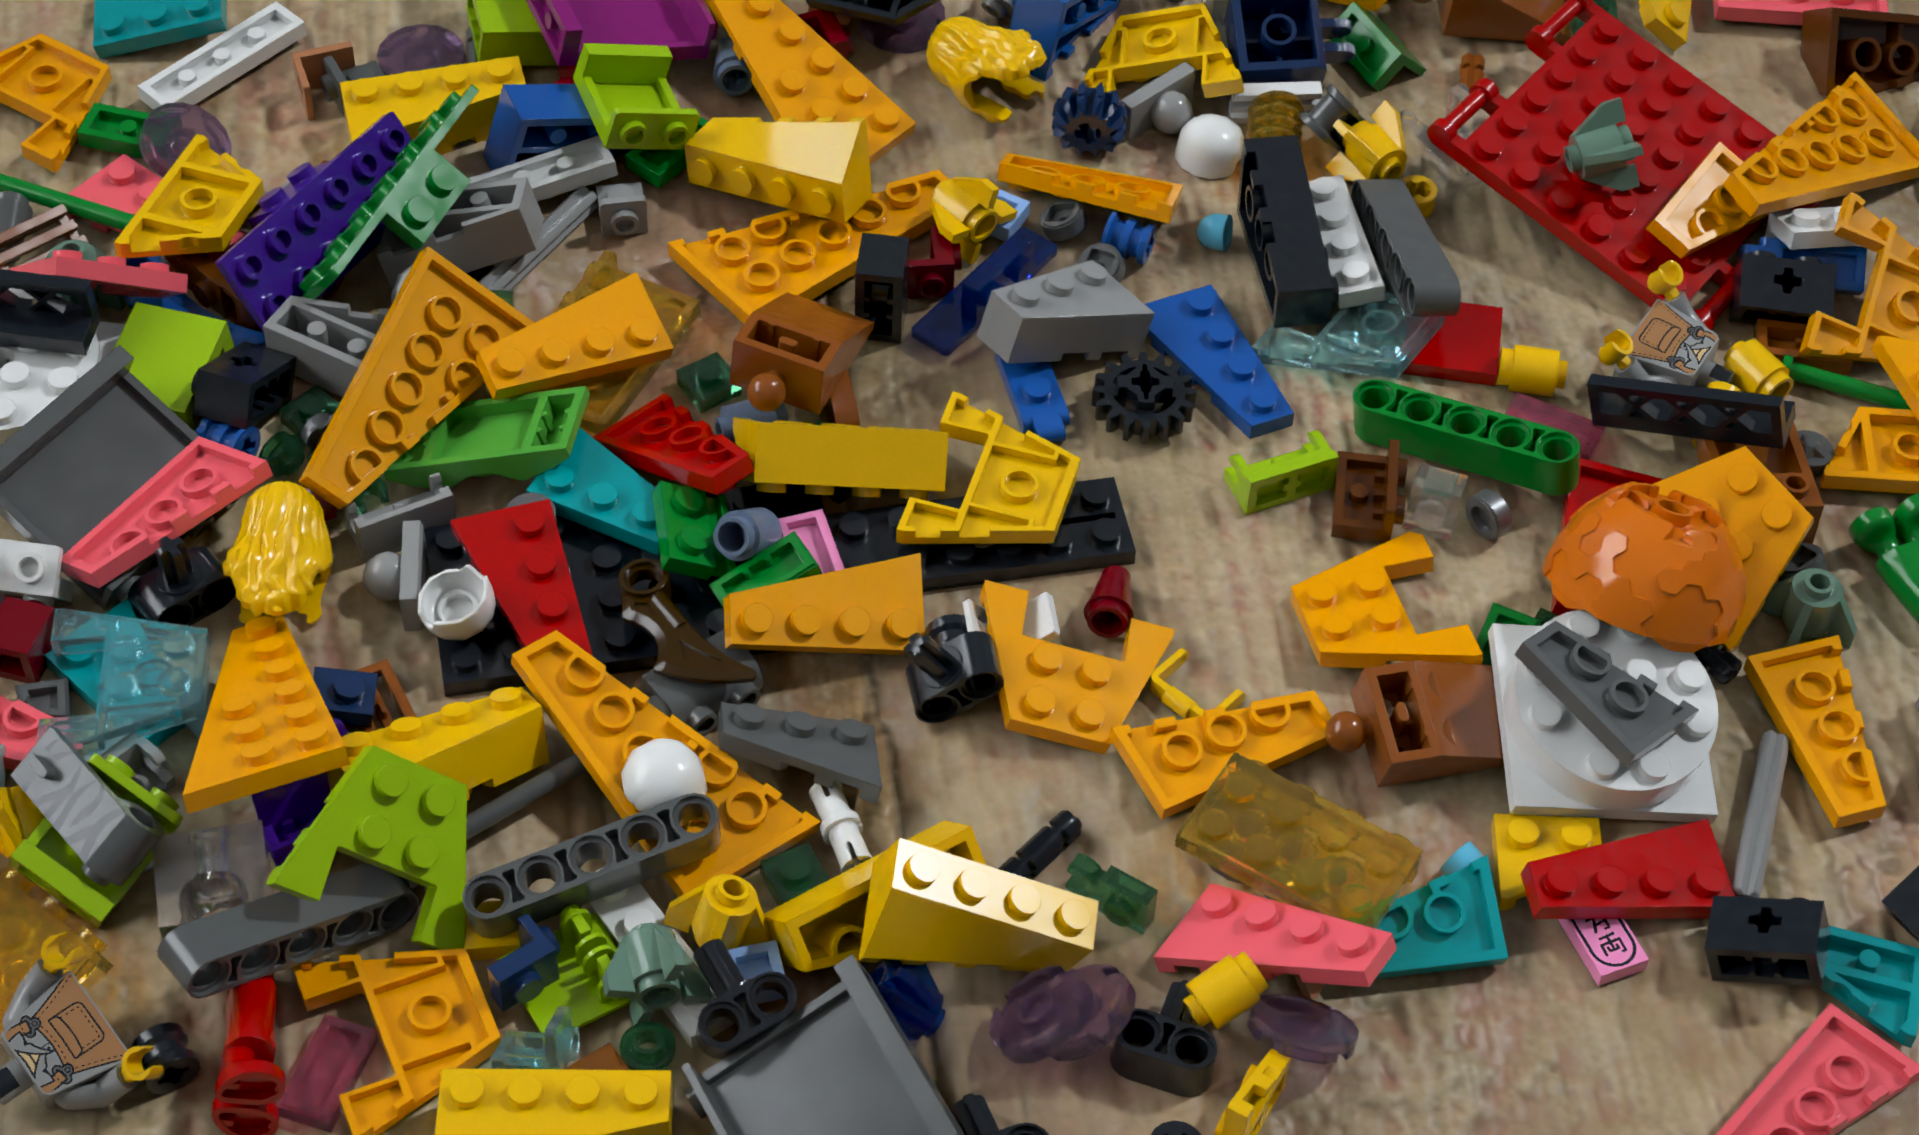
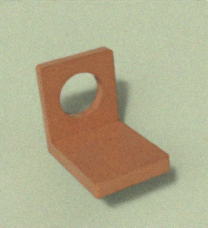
M350 41L291 53L297 88L308 120L315 119L311 89L321 87L320 76L325 75L323 58L332 55L341 71L355 67L354 52Z

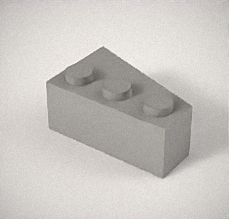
M527 177L470 183L427 241L417 251L385 225L376 255L393 290L398 275L414 264L419 252L428 246L465 273L536 251L544 218Z
M1089 260L992 290L977 337L1006 363L1061 361L1063 354L1084 353L1086 360H1099L1102 352L1123 351V354H1127L1130 358H1138L1155 313L1114 279L1103 266L1093 260Z
M290 296L263 325L266 347L297 356L294 376L343 397L389 310L379 308L377 314L351 311L350 304Z

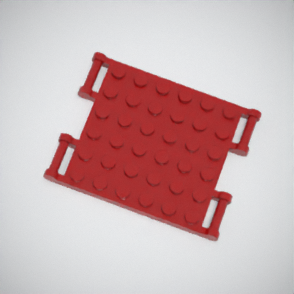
M1564 0L1565 3L1542 25H1535L1525 35L1524 40L1527 48L1544 60L1545 63L1523 85L1506 99L1499 94V89L1492 80L1480 78L1470 87L1469 95L1445 118H1438L1427 129V136L1433 145L1650 307H1652L1657 298L1663 301L1665 296L1664 294H1655L1648 288V277L1651 273L1658 270L1660 265L1669 260L1676 261L1683 270V281L1676 288L1678 291L1685 292L1689 302L1712 279L1721 287L1701 309L1694 310L1706 327L1712 331L1715 326L1714 321L1732 302L1734 267L1727 262L1740 249V245H1743L1763 223H1768L1769 216L1682 259L1646 228L1719 142L1745 162L1754 153L1762 151L1770 140L1777 135L1594 3V0ZM1575 17L1584 22L1585 24L1563 46L1554 41V37ZM1618 97L1622 99L1626 121L1617 123L1616 126L1626 124L1631 131L1634 142L1642 145L1644 155L1637 156L1635 160L1627 162V164H1636L1640 186L1626 191L1584 181L1577 172L1570 173L1563 153V148L1569 146V136L1601 102ZM1479 109H1483L1491 115L1466 140L1457 134V131ZM1824 200L1797 206L1793 209L1818 208Z

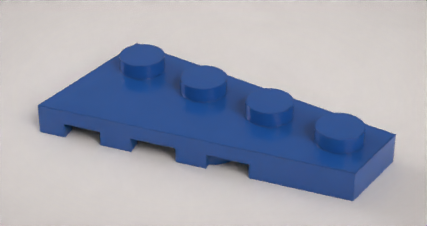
M1211 284L1145 303L1155 313L1147 333L1152 339L1151 346L1161 355H1169L1175 362L1180 363L1182 367L1181 374L1191 375L1193 378L1192 385H1201L1211 395L1210 402L1249 439L1293 425V410Z

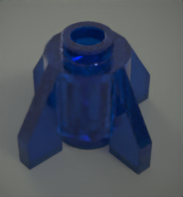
M883 959L887 963L879 965L870 976L909 1042L916 1041L922 1036L926 1038L932 1036L940 1027L945 1017V1010L942 1008L944 997L939 992L926 964L907 965L902 964V960Z

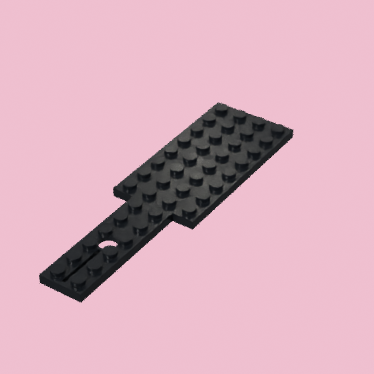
M1114 477L1078 481L1075 483L1054 543L993 544L986 548H976L975 544L897 543L896 529L906 504L825 514L821 495L804 493L805 485L787 484L786 493L756 491L757 485L734 488L729 492L721 494L726 496L728 512L762 507L773 512L779 519L823 509L845 569L921 553L923 592L983 584L985 580L1002 582L1106 568L1113 565L1135 564L1136 549ZM706 492V497H711V498H715V499H716L717 496H718V495H714V494H711V493H709V492ZM965 496L929 502L959 509ZM556 515L557 528L593 657L606 666V672L610 675L654 669L658 657L657 643L643 628L623 621L622 599L618 578L622 568L631 561L641 558H651L660 561V554L656 555ZM451 524L424 529L430 577L446 569H461L465 565L472 566L468 553L462 543L459 544L454 536ZM747 560L735 561L736 567H738ZM669 572L671 583L670 600L692 627L704 639L723 630L724 609L709 587V584L720 577L710 576L708 580ZM642 580L635 583L633 588L648 590L655 587L657 582ZM495 606L493 618L482 632L463 641L444 640L437 636L445 697L493 691L503 687L526 686L511 665L512 654L522 648L516 640L514 630L506 617L502 616L497 606ZM748 650L752 655L780 652L772 650Z

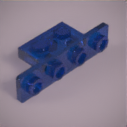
M1026 227L1019 228L912 327V337L944 356L950 355L980 327L991 291L1031 279L1057 255L1058 246Z

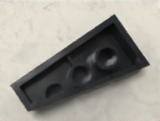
M1298 135L1244 139L1237 214L1274 328L1329 324L1331 305L1338 303L1339 288L1336 277L1330 274L1326 247L1323 245Z

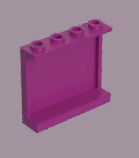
M526 0L558 66L577 65L584 43L668 46L673 56L672 60L707 58L711 41L717 35V21L712 13H710L704 0Z

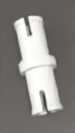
M835 781L832 789L828 788L830 792L828 797L825 796L821 785L814 783L809 790V797L814 803L822 821L820 825L821 835L825 843L833 847L841 873L854 867V859H857L858 863L861 864L872 858L861 836L863 825L857 812L850 810L841 782Z

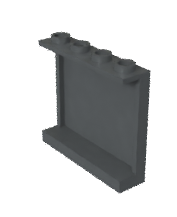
M118 345L0 445V515L29 542L61 547L63 555L199 436L129 372L134 357L121 345ZM241 497L227 505L226 508L228 509L233 506ZM210 516L179 537L183 540L188 535L193 540L196 539L209 527L214 517ZM153 553L101 588H96L69 576L67 577L105 610L117 598L121 602L126 600L131 585L152 567H158L159 563L156 553Z
M853 955L833 966L841 979L840 983L791 1014L783 1022L745 1044L701 1074L689 1062L681 1066L691 1084L690 1087L684 1090L688 1101L700 1118L703 1119L708 1116L715 1129L709 1135H964L870 974Z

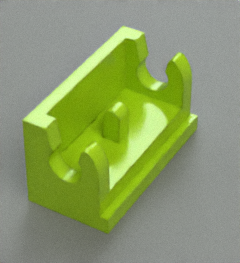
M1318 430L1307 433L1310 443L1303 444L1302 449L1247 465L1240 454L1229 456L1232 466L1224 468L1223 478L1246 515L1333 488L1339 456L1335 450L1330 448Z

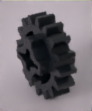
M1140 352L1138 360L1134 361L1127 354H1122L1119 366L1108 361L1105 363L1104 373H1097L1095 376L1091 406L1096 407L1095 418L1097 421L1107 420L1106 431L1108 433L1114 432L1117 429L1122 430L1124 441H1128L1133 434L1140 435L1142 444L1148 443L1150 435H1156L1162 442L1167 441L1168 430L1181 434L1184 422L1191 423L1197 393L1196 389L1191 388L1192 376H1180V363L1172 364L1169 367L1164 365L1165 356L1161 354L1155 361L1148 360L1146 352Z

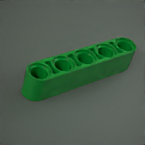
M1366 380L1354 389L1355 434L1365 442L1388 448L1390 439L1400 440L1399 452L1549 495H1565L1573 491L1578 485L1580 444L1578 439L1569 432L1384 380Z

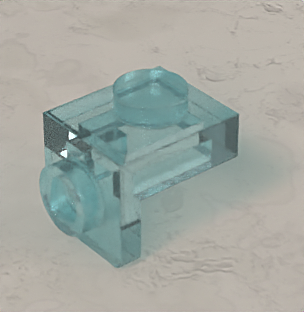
M558 1006L545 1029V1033L507 1030L491 1056L492 1069H566L569 1061L576 1060L580 1045L578 1027H572L571 1008Z

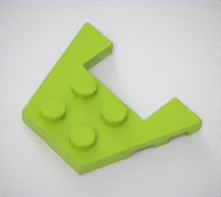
M377 746L364 747L325 799L326 805L310 827L304 828L292 844L295 846L282 865L276 866L269 875L266 885L308 902L320 901L337 850L427 888L410 942L430 950L464 948L465 908L462 895L466 886L467 785Z

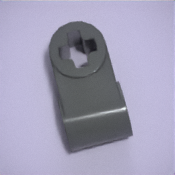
M1330 84L1326 88L1327 94L1309 113L1303 111L1299 117L1326 144L1330 143L1335 149L1345 153V148L1342 144L1343 137L1332 125L1339 119L1352 127L1354 124L1365 119L1358 113L1359 111Z

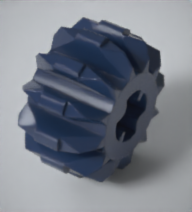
M1084 81L1078 86V90L1066 87L1065 92L1062 93V98H1057V102L1054 103L1052 116H1054L1052 122L1053 135L1060 137L1062 149L1074 146L1077 156L1083 151H1090L1095 158H1097L1101 149L1113 152L1115 146H1117V141H1122L1123 136L1126 134L1128 113L1126 103L1119 102L1120 98L1117 90L1104 92L1102 82L1096 88H1089Z

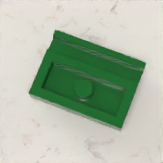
M660 481L652 492L661 569L708 580L710 576L722 577L736 568L735 561L728 559L719 552L713 538L715 526L720 518L728 513L726 496L719 494L716 499L706 497V491Z

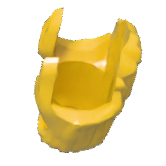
M965 16L947 18L936 26L928 40L926 51L927 63L934 77L951 89L962 107L981 115L991 123L1004 124L1010 119L1012 111L990 98L975 93L971 89L972 81L982 76L999 80L1005 91L1017 94L1023 99L1029 100L1033 95H1039L1040 99H1043L1045 92L1044 84L1034 81L1028 76L1031 70L1042 66L1047 57L1041 44L1036 40L1033 41L1029 32H1025L1023 29L1012 30L999 26H987L978 20Z
M289 481L268 483L257 489L247 499L239 533L233 547L227 551L226 560L222 564L224 576H231L236 589V598L241 601L240 622L246 624L254 618L261 617L263 613L272 616H283L294 611H298L299 614H306L307 623L311 626L320 620L322 616L321 598L331 573L333 553L323 509L319 501L304 487Z

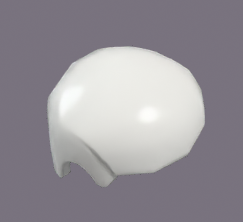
M1201 114L1199 117H1193L1180 131L1175 149V158L1181 168L1194 176L1207 179L1227 178L1233 174L1238 161L1242 160L1244 140L1242 130L1226 116Z
M465 565L461 569H446L430 577L419 592L417 613L425 627L434 635L444 640L463 641L482 632L493 618L496 606L494 591L487 575L483 576L471 565Z
M654 739L632 750L621 772L624 795L640 812L686 794L698 793L706 795L708 790L700 758L684 743L673 739Z

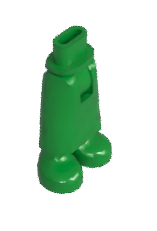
M1919 493L1900 503L1893 515H1891L1887 508L1882 506L1865 511L1851 523L1849 535L1856 545L1878 557L1879 560L1875 565L1876 572L1919 624ZM1897 539H1898L1903 545H1900V546H1899V544H1898V542H1897Z

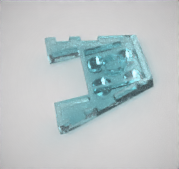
M1376 262L1385 286V300L1340 309L1316 337L1288 327L1274 328L1272 324L1252 348L1262 364L1399 378L1445 323V316L1407 317L1379 263Z
M65 608L55 609L51 634V645L55 656L103 652L97 709L95 714L39 719L36 743L48 728L53 726L61 731L76 750L84 748L86 755L106 749L107 740L134 731L137 737L141 738L205 717L211 640L207 628Z

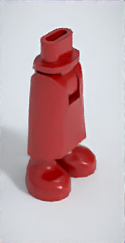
M274 973L228 990L226 1041L221 1056L219 1076L215 1084L216 1097L212 1103L213 1122L227 1135H274L279 1128L280 1116L274 1101L283 1096L286 1090L285 1072L278 1065L274 1064L276 1053L274 1035L276 985Z

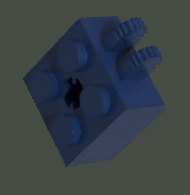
M1318 0L1228 1L1225 14L1228 50L1232 56L1235 68L1241 74L1243 83L1321 81L1322 86L1327 72L1326 64L1341 63L1354 59L1355 48L1352 43H1323L1324 39H1338L1347 36L1352 32L1351 20L1349 21V19L1340 17L1337 19L1320 18Z

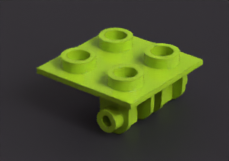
M576 904L567 906L561 911L559 915L562 920L560 929L553 932L561 948V954L557 956L560 979L545 987L535 999L523 1003L547 1044L630 1004V998L605 997L602 976L615 954L617 946L595 913L590 914L587 909H580ZM510 953L498 958L497 961L509 955Z

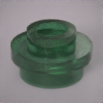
M280 431L270 437L263 445L259 458L267 460L273 473L272 478H278L283 475L289 476L302 465L305 459L304 451L306 444L300 436Z
M646 1021L631 1026L623 1034L620 1041L621 1058L631 1070H665L671 1064L676 1054V1041L673 1033L666 1026L657 1022ZM643 1043L657 1044L654 1048L651 1049H642L639 1047V1045Z

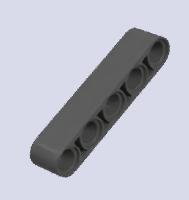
M1401 178L1355 180L1351 189L1352 202L1370 249L1407 317L1456 316L1461 302V289L1458 277L1404 181Z
M686 794L478 874L466 884L462 895L469 924L474 932L482 937L491 939L502 937L518 931L517 918L526 913L530 915L535 923L559 915L567 906L573 904L582 906L705 858L716 850L721 839L717 806L712 799L704 794ZM695 819L703 820L709 824L704 830L696 833L687 832L682 829L687 822ZM643 839H651L658 843L649 852L641 853L631 849L636 842ZM590 859H602L607 862L604 868L598 872L589 873L580 869ZM546 878L555 882L553 887L546 892L536 893L529 890L532 883L538 879ZM495 898L503 901L501 907L494 912L482 913L477 910L479 905L487 899Z
M364 863L328 875L320 901L308 902L280 891L182 924L164 937L160 942L157 954L161 962L191 997L197 999L204 998L395 931L404 926L414 916L419 906V898L398 875L369 863Z

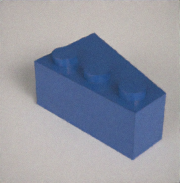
M1012 0V4L1015 7L1009 29H1023L1025 32H1029L1031 39L1041 44L1047 57L1042 66L1030 71V75L1046 81L1053 74V62L1059 56L1068 59L1075 52V46L1072 43L1082 33L1090 36L1119 7L1120 0Z
M575 84L503 85L483 157L491 171L598 136L599 134ZM632 149L609 150L613 158L626 155Z

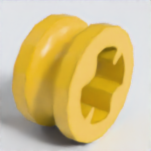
M1408 175L1402 178L1423 217L1430 216L1434 211L1438 189L1436 184L1431 179L1421 175Z

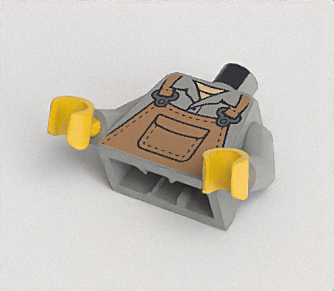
M1669 260L1659 266L1658 270L1649 275L1647 280L1648 288L1655 294H1664L1665 299L1662 301L1657 298L1631 336L1622 329H1616L1604 337L1605 345L1599 349V360L1607 366L1616 364L1613 377L1707 387L1709 383L1715 381L1731 384L1735 372L1713 362L1720 342L1718 335L1708 329L1698 317L1685 292L1678 291L1676 286L1681 284L1684 277L1683 270L1676 261Z
M67 932L50 936L44 941L41 946L42 958L37 960L19 983L2 1019L4 1030L0 1034L2 1046L12 1059L0 1067V1103L3 1106L32 1087L46 1108L56 1105L65 1110L105 1108L138 1085V1081L154 1080L163 1074V1065L152 1066L146 1070L142 1067L143 1056L147 1052L152 1051L154 1046H135L127 1049L73 972L70 970L63 975L62 968L78 963L84 956L82 946L73 949L67 955V958L62 956L59 944L67 936Z

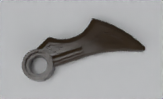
M641 558L631 561L619 572L618 581L622 599L623 621L643 628L656 641L658 657L653 669L655 674L679 680L714 684L748 683L757 680L756 671L753 668L733 660L712 646L692 627L670 600L671 583L669 572L661 569L660 561L651 558ZM653 580L657 582V585L652 589L637 590L633 588V585L638 581Z

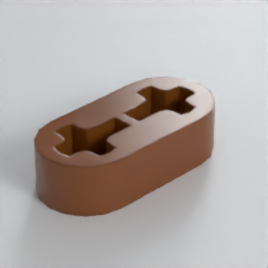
M847 370L825 407L829 423L860 426L858 408L849 371Z

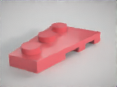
M54 250L50 258L10 268L12 271L87 279L91 281L93 290L97 289V284H100L101 293L107 295L164 299L187 293L188 274L169 272L168 264L145 262L141 263L140 267L126 266V259L116 256L97 257V261L83 260V253L75 250Z

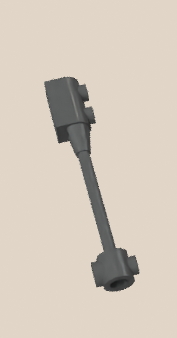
M724 629L705 640L733 660L753 668L757 675L756 681L733 684L699 683L655 674L653 669L642 675L643 693L650 697L649 703L668 717L673 714L703 737L716 727L717 713H719L721 702L738 705L742 703L756 705L761 697L759 689L763 687L762 673L752 654L744 649H725ZM573 754L468 814L466 840L581 775L587 769L577 755ZM399 876L411 890L421 885ZM421 885V886L423 887V889H424L425 891H427V888H426L425 886Z

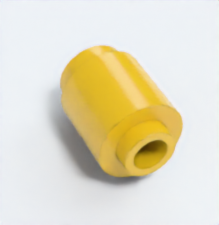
M1756 339L1735 343L1724 356L1725 364L1723 367L1735 372L1732 382L1742 392L1782 396L1785 398L1794 385L1793 379L1789 376V369Z
M1514 344L1513 348L1502 347L1499 355L1496 385L1507 386V391L1553 397L1555 388L1564 389L1568 361L1560 360V350Z
M1242 951L1234 958L1228 954L1186 983L1185 986L1190 995L1182 1001L1200 1027L1210 1022L1218 1031L1261 1001L1259 994L1267 990L1269 986L1250 957Z

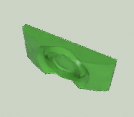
M587 386L520 394L495 401L492 398L462 402L442 421L420 438L421 440L394 461L383 474L388 481L422 488H430L429 475L438 472L441 475L442 487L449 486V488H452L468 477L487 478L498 475L525 481L545 472L547 469L554 468L570 457L590 393Z

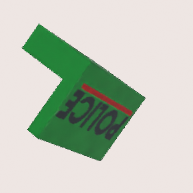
M1354 1L1339 16L1340 18L1351 20L1352 32L1343 38L1329 40L1339 43L1348 42L1354 45L1355 56L1349 62L1378 91H1381L1403 66H1406L1420 76L1427 70L1380 18Z

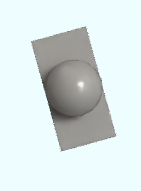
M1186 62L1181 63L1121 99L1122 103H1126L1128 111L1126 134L1123 137L1130 141L1153 126L1158 131L1169 135L1180 133L1182 127L1194 115L1192 100L1196 69Z
M421 520L403 521L401 555L389 551L376 554L367 561L363 572L364 585L371 595L385 601L399 599L404 631H421L422 627H425L417 613L418 594L426 583L427 549L424 526L421 524Z

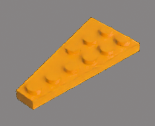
M934 170L887 183L886 190L873 193L872 197L846 223L789 209L752 219L750 227L726 233L724 228L708 231L706 239L686 244L683 238L667 242L668 256L745 324L753 311L786 292L813 300L853 276L856 271L862 233L909 237L910 242L930 230L931 225H936L934 216L930 212L931 194L940 182L949 180V178L941 171Z
M429 246L419 252L298 482L339 510L348 505L381 476L394 461L421 440L420 438L442 421L485 382L475 362L478 350L535 322Z

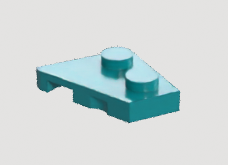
M1829 925L1830 940L1823 987L1820 988L1902 1046L1911 1048L1917 1037L1919 1022V948Z

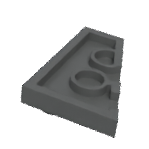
M1556 620L1522 642L1514 654L1625 767L1631 765L1691 722L1699 709L1685 700H1682L1677 705L1655 691L1658 684L1643 674H1640L1635 679L1612 664L1609 653Z
M721 702L717 716L719 750L776 770L786 769L789 765L814 774V783L832 789L834 782L838 781L861 789L860 799L875 804L878 803L882 783L874 725L863 724L854 719L837 720L817 717L802 711L784 712L765 709L750 703L738 705Z

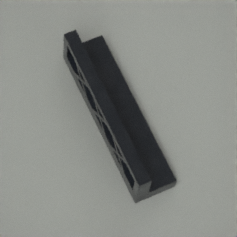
M0 269V345L86 356L100 322L91 281ZM8 289H22L34 298H20ZM56 295L78 296L80 305L68 304Z
M1591 374L1587 383L1592 424L1594 426L1784 449L1796 417L1795 402L1785 401L1782 396Z

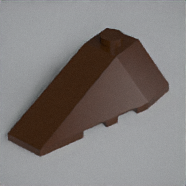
M1835 7L1803 11L1800 55L1820 95L1828 96L1835 87L1844 84L1847 78L1854 72L1865 81L1875 94L1893 88L1904 87L1919 81V15Z

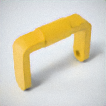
M1180 648L1152 672L1149 686L1150 691L1160 698L1163 704L1183 719L1203 716L1204 710L1198 706V703L1175 686H1171L1164 681L1188 659L1189 652L1184 648ZM1236 689L1216 708L1225 707L1226 711L1235 710L1243 702L1246 694L1240 689Z

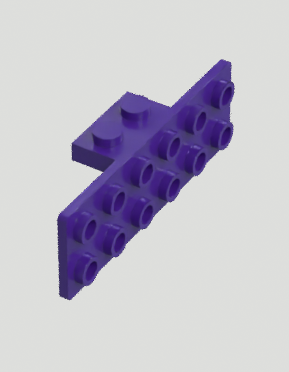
M394 112L384 114L333 160L314 167L310 162H307L287 175L289 184L283 189L282 187H277L258 200L261 208L247 219L253 229L216 261V266L263 333V325L290 296L301 297L304 291L298 287L301 281L315 265L318 266L324 259V251L340 233L343 234L349 226L347 221L364 201L367 202L373 195L371 192L373 187L388 170H392L396 164L394 160L412 140ZM381 221L338 278L316 299L322 297L380 244L385 227Z

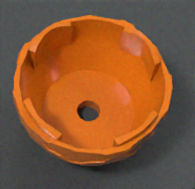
M1633 481L1613 487L1581 506L1569 518V523L1557 535L1550 551L1546 555L1542 568L1544 576L1551 581L1552 594L1566 608L1586 610L1594 615L1595 618L1643 637H1650L1669 651L1694 653L1706 646L1710 647L1727 643L1728 638L1734 632L1738 619L1742 616L1747 594V576L1743 570L1742 559L1735 538L1728 529L1724 518L1709 503L1677 490H1672L1668 496L1658 494L1659 487L1657 485Z

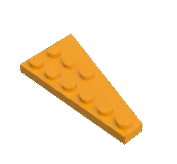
M704 0L718 25L725 27L734 43L733 51L739 61L744 60L752 74L751 81L775 122L780 117H795L796 122H814L818 117H833L835 122H848L852 117H866L870 165L913 134L916 122L781 0Z
M1854 72L1847 78L1844 84L1835 87L1827 98L1822 102L1818 101L1791 123L1784 133L1770 140L1762 151L1754 153L1732 171L1723 186L1735 198L1737 205L1743 211L1747 212L1750 217H1755L1848 195L1850 192L1856 193L1919 178V141L1865 81Z
M271 616L257 617L248 621L244 627L232 630L182 794L187 814L350 765L346 746L283 616L274 618Z
M557 630L512 654L511 665L622 819L640 812L625 797L621 777L623 767L632 750L654 739L666 738L684 743L700 758L708 789L705 796L712 799L717 806L721 839L716 850L707 857L662 874L678 897L706 883L713 876L732 874L741 877L819 830L821 821L807 811L802 814L781 799V792L767 782L762 785L738 767L737 760L724 751L719 750V747L673 714L670 717L665 715L649 703L650 697L636 687L630 689L606 672V666ZM695 819L687 822L682 829L687 832L696 833L704 830L709 824L703 820ZM651 839L638 841L645 852L651 851L658 844Z

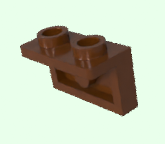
M1389 440L1386 456L1338 451L1339 459L1334 481L1331 537L1385 543L1391 539L1393 525L1403 524L1406 496L1397 495V487L1404 488L1408 460L1399 458L1400 440Z

